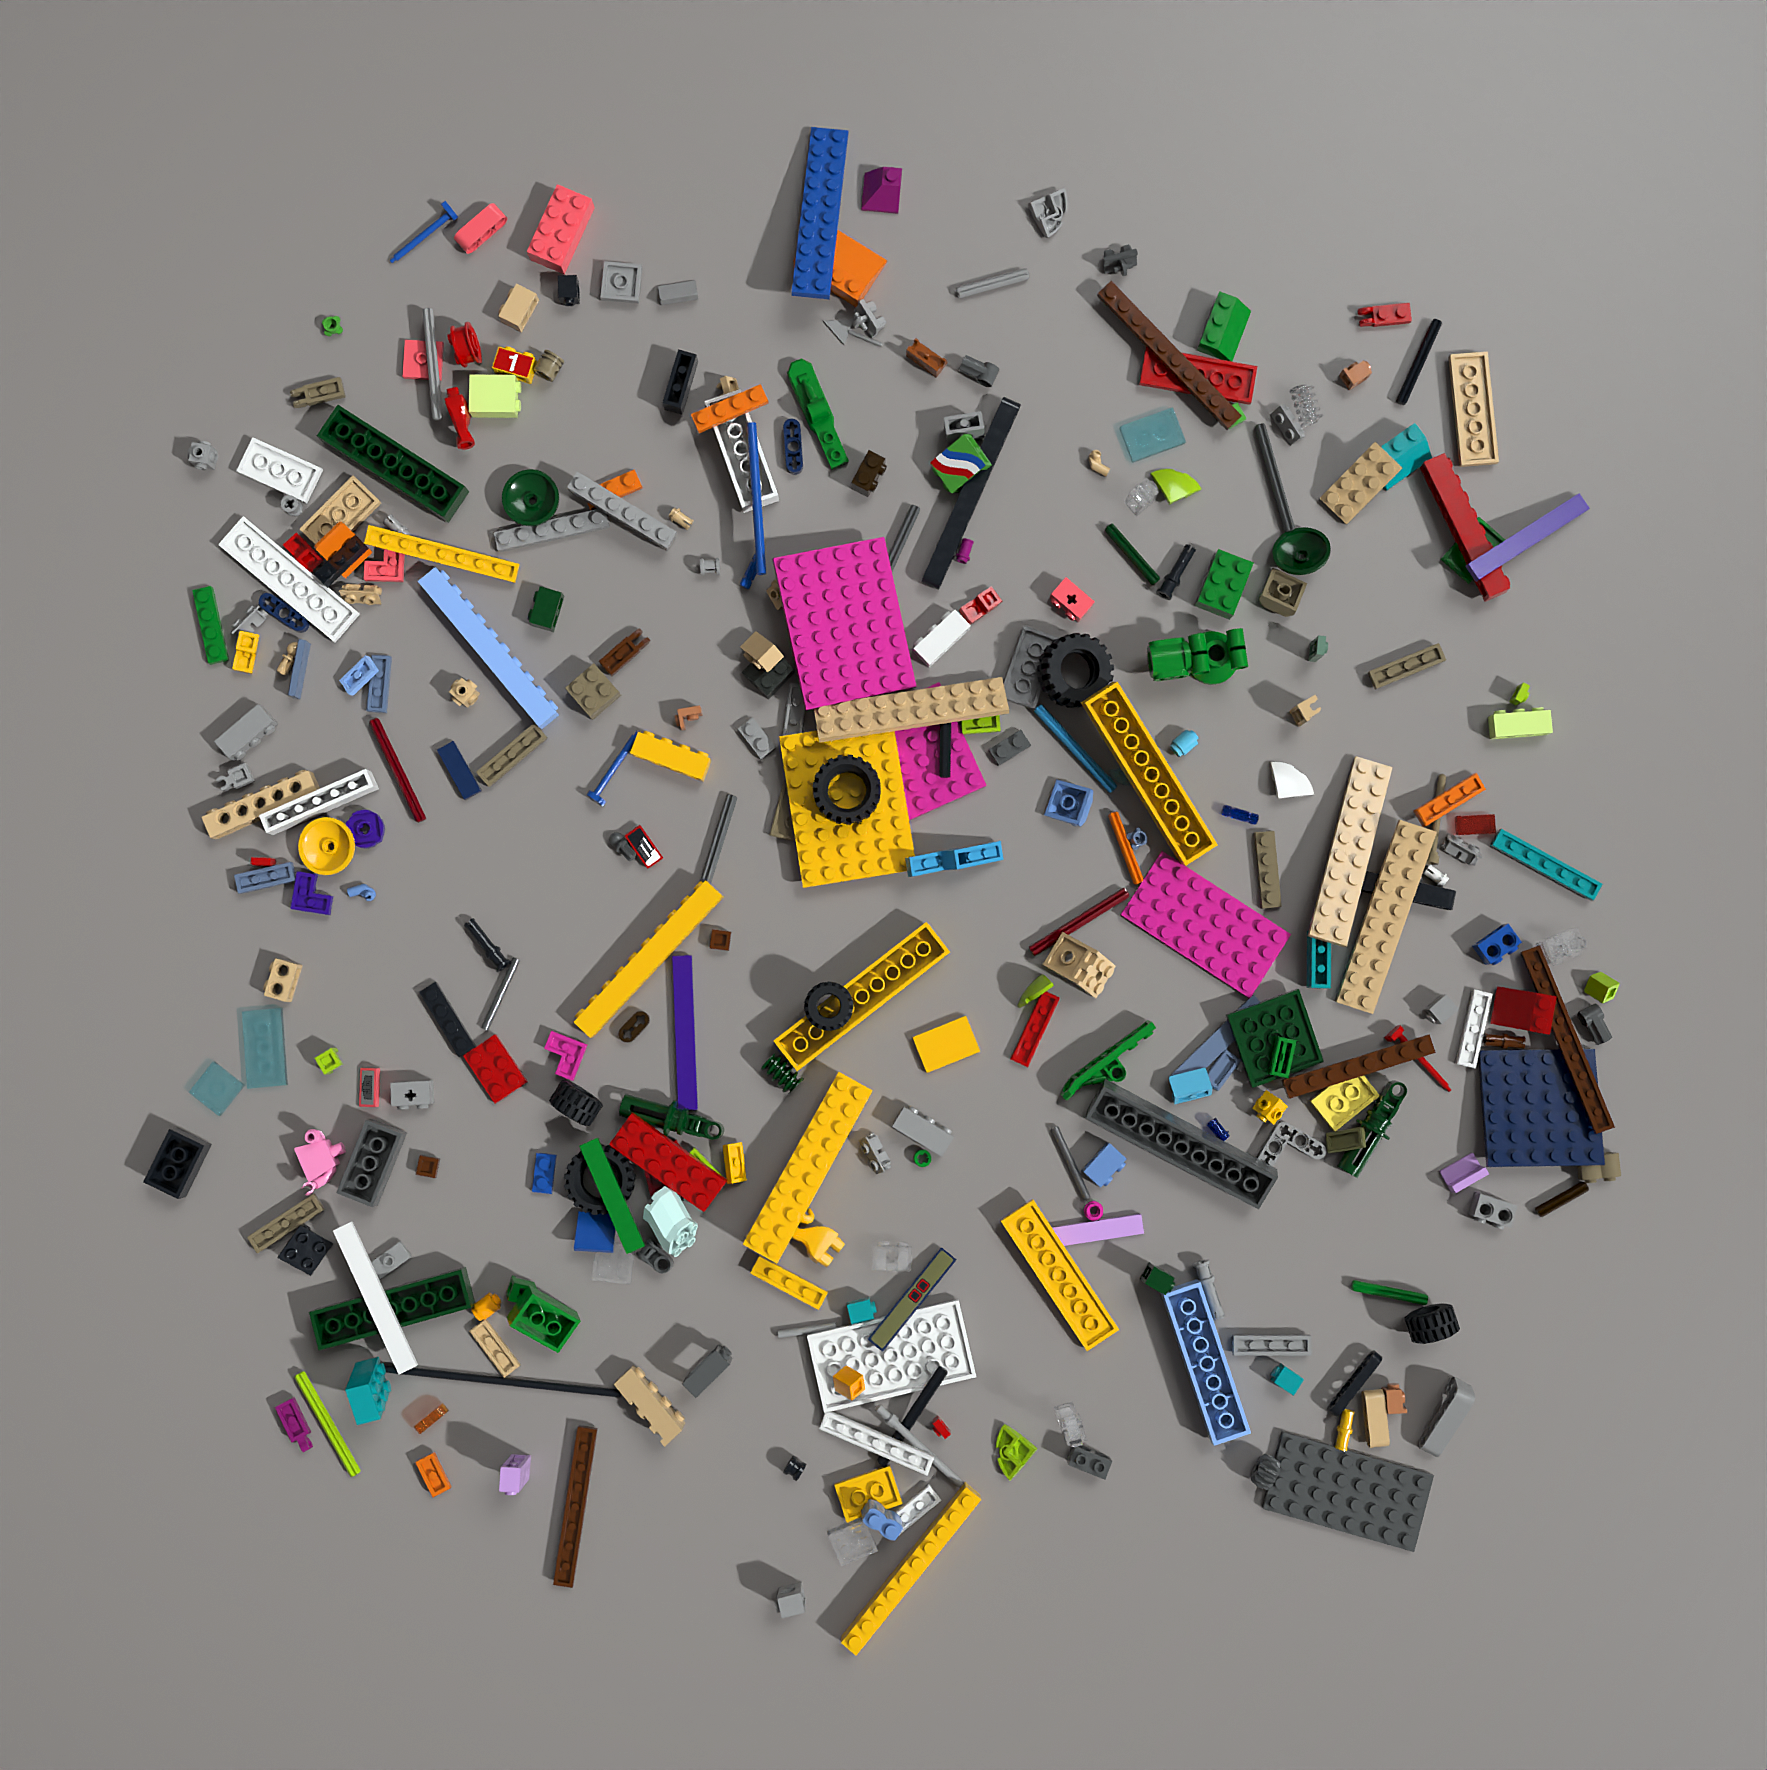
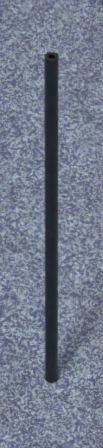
M384 1365L386 1373L398 1374L394 1365ZM411 1368L401 1373L402 1375L621 1398V1393L618 1389L422 1368Z

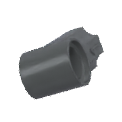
M968 355L964 357L959 368L960 372L975 378L978 383L986 387H992L1000 370L990 362L983 363Z
M1595 1003L1577 1013L1583 1026L1587 1027L1596 1045L1605 1043L1613 1038L1603 1020L1604 1013L1599 1005Z

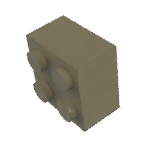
M594 663L565 687L592 720L621 696L620 692Z

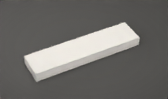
M1472 989L1455 1064L1476 1069L1493 994Z

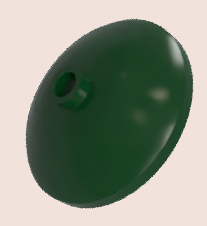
M534 469L522 470L511 476L506 482L502 491V504L507 515L516 523L523 526H538L547 522L555 514L559 505V491L555 482L546 473ZM531 499H536L534 504H530Z
M1308 527L1295 528L1292 531L1285 532L1276 540L1272 551L1273 560L1279 569L1288 574L1306 575L1319 570L1326 564L1330 557L1331 546L1328 538L1319 530Z

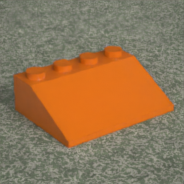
M838 230L831 292L857 307L858 302L864 299L886 265L887 260Z

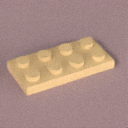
M1374 442L1320 499L1347 525L1402 467L1377 442Z
M352 476L300 530L314 544L319 542L338 522H343L353 532L381 502L357 478Z

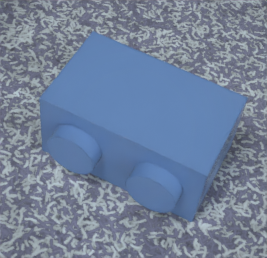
M1107 1142L1082 1171L1100 1188L1103 1185L1106 1187L1113 1178L1111 1176L1115 1171L1120 1172L1124 1168L1126 1158Z

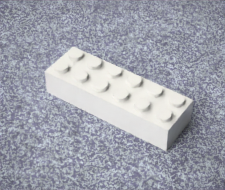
M739 389L704 401L705 406L708 407L741 393V390ZM749 412L713 427L743 513L753 510L747 423L752 422ZM758 440L763 507L779 501V497Z

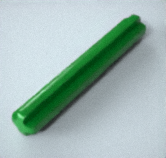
M1356 1280L1352 1281L1351 1290L1422 1305H1427L1428 1295Z

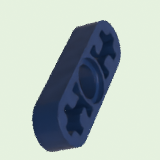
M791 418L786 420L783 425L786 468L790 474L797 475L803 470L800 423L796 419ZM790 424H794V427H797L794 429L795 437H791L790 429H787L790 427ZM796 442L799 448L796 451H790L788 449L789 443ZM792 456H796V463L800 464L797 466V469L789 466L793 464Z
M264 593L260 596L259 605L262 609L296 632L303 633L308 630L309 621L299 612L271 593ZM271 599V602L277 605L275 609L270 605H266L265 600ZM282 608H288L289 614L285 618H281L279 615ZM294 617L299 621L302 620L303 626H298L292 621V618Z

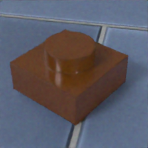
M712 929L710 949L729 951L732 932Z
M420 1155L416 1175L436 1178L440 1158Z

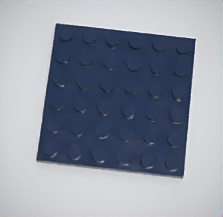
M1560 1049L1488 1050L1479 1052L1478 1063L1486 1167L1605 1165L1602 1132L1594 1134ZM1583 1049L1598 1085L1595 1049Z

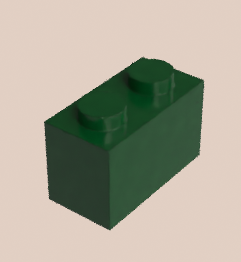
M540 586L539 590L535 591L533 597L534 607L528 613L529 623L533 627L554 632L565 597L563 593Z
M1150 1262L1140 1277L1143 1283L1164 1295L1167 1292L1170 1293L1175 1285V1278L1170 1273Z

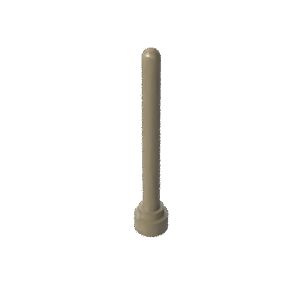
M1444 774L1438 776L1436 796L1445 790L1446 776ZM1441 817L1432 822L1431 830L1437 833L1426 864H1439L1440 857L1436 850Z

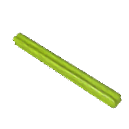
M304 1371L295 1375L294 1378L348 1474L350 1477L359 1474L361 1470L308 1376Z

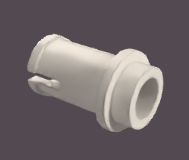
M1431 864L1427 869L1432 871L1433 874L1426 869L1423 872L1424 875L1437 883L1436 886L1440 885L1443 887L1449 879L1446 873L1443 874Z

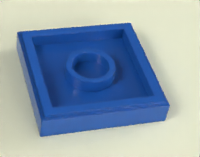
M578 1212L574 1251L613 1253L616 1229L609 1213L592 1215L591 1212Z

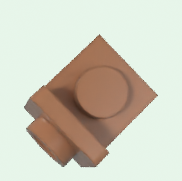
M701 706L677 709L678 715H675L676 725L680 726L682 731L686 730L684 719L688 721L698 720L699 716H703Z

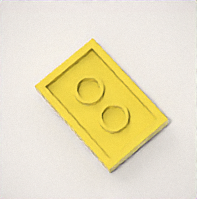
M1360 1076L1326 1087L1313 1097L1310 1102L1330 1128L1336 1132L1380 1095L1365 1076Z

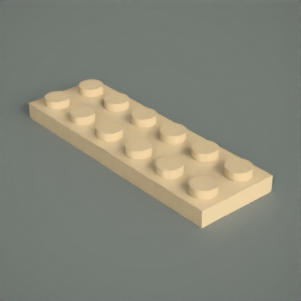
M1488 351L1450 354L1448 360L1459 467L1498 464L1499 456Z

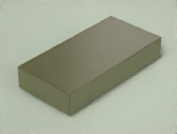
M1359 1127L1326 1133L1327 1152L1336 1153L1366 1148L1365 1129Z

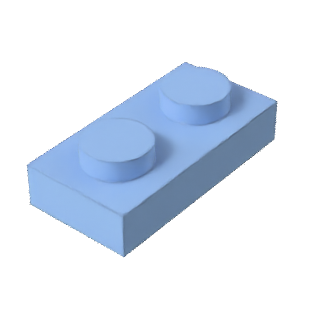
M365 655L339 681L347 693L353 696L379 670L372 659Z

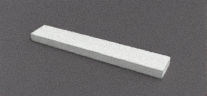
M832 1411L824 1414L819 1428L822 1431L926 1476L935 1457L930 1453Z

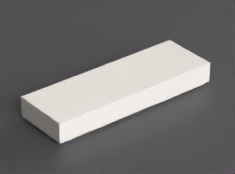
M930 1484L926 1485L895 1511L902 1520L903 1530L901 1533L941 1501V1498Z

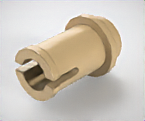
M673 508L668 517L671 518L672 522L675 521L688 530L691 526L684 521L692 525L694 520L683 514L680 508Z

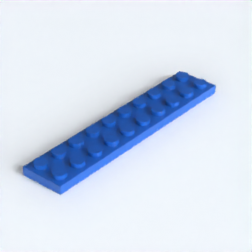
M811 127L792 296L830 300L849 130Z

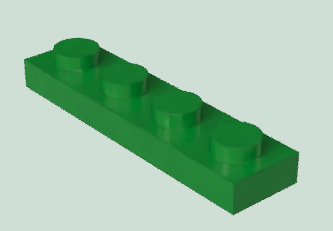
M208 586L192 590L208 664L212 665L229 661L214 588Z

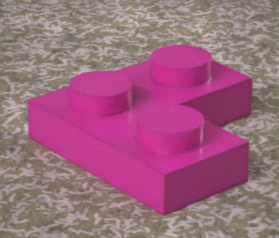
M551 1031L544 1049L562 1056L555 1074L574 1081L588 1044Z

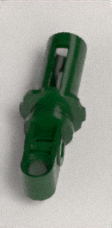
M1396 1080L1388 1082L1382 1094L1376 1100L1373 1109H1368L1366 1118L1364 1120H1356V1122L1361 1124L1359 1127L1365 1129V1140L1371 1133L1366 1141V1148H1362L1353 1164L1352 1162L1360 1149L1346 1151L1337 1167L1358 1178L1378 1143L1382 1140V1137L1387 1140L1390 1139L1385 1132L1389 1126L1391 1127V1119L1397 1113L1400 1104L1407 1094V1087L1403 1083ZM1395 1085L1400 1086V1092L1397 1095L1392 1093Z
M625 1094L620 1105L619 1116L628 1118L633 1112L648 1124L662 1128L665 1136H668L670 1131H673L678 1135H682L685 1132L693 1136L715 1140L721 1138L724 1134V1126L720 1122L699 1115L689 1114V1109L684 1108L682 1110L677 1108L676 1100H673L671 1105L668 1106ZM634 1106L666 1114V1119L633 1111ZM712 1125H716L719 1128L717 1136H713L710 1133Z

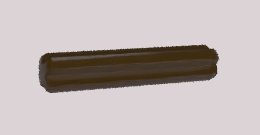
M1580 1182L1537 1206L1535 1211L1539 1217H1544L1588 1192L1589 1187L1585 1182Z

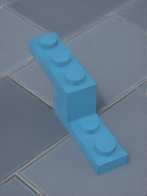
M1001 841L965 848H952L905 858L908 877L943 870L962 869L1004 860Z

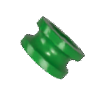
M918 1150L914 1154V1162L920 1167H926L931 1163V1155L926 1150ZM926 1153L927 1162L920 1164L918 1162L920 1159H917L918 1155Z

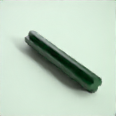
M1113 523L1105 528V532L1149 583L1151 585L1156 584L1160 580L1157 573Z

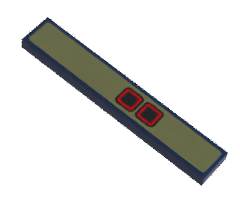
M941 1247L870 1335L868 1340L884 1352L957 1259Z

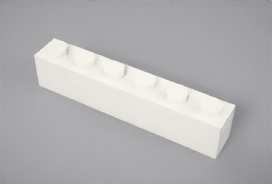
M364 769L263 813L259 817L266 833L275 835L379 788L372 772Z

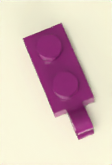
M295 1397L276 1406L275 1409L291 1443L297 1440L302 1452L312 1448L313 1444L306 1436L311 1433V1430Z

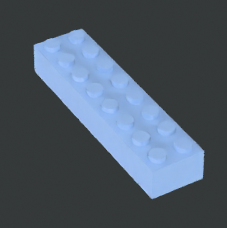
M1195 1279L1174 1286L1170 1293L1167 1292L1166 1295L1161 1293L1211 1443L1215 1446L1251 1434L1201 1282Z

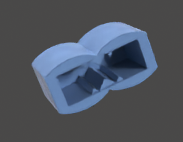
M869 1499L861 1510L862 1520L865 1525L873 1530H879L889 1540H896L903 1530L900 1516L892 1510L885 1509L876 1500Z

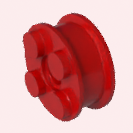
M467 321L464 326L457 328L454 325L451 326L450 334H447L450 345H453L456 363L461 364L464 368L468 366V363H482L480 344L471 323Z

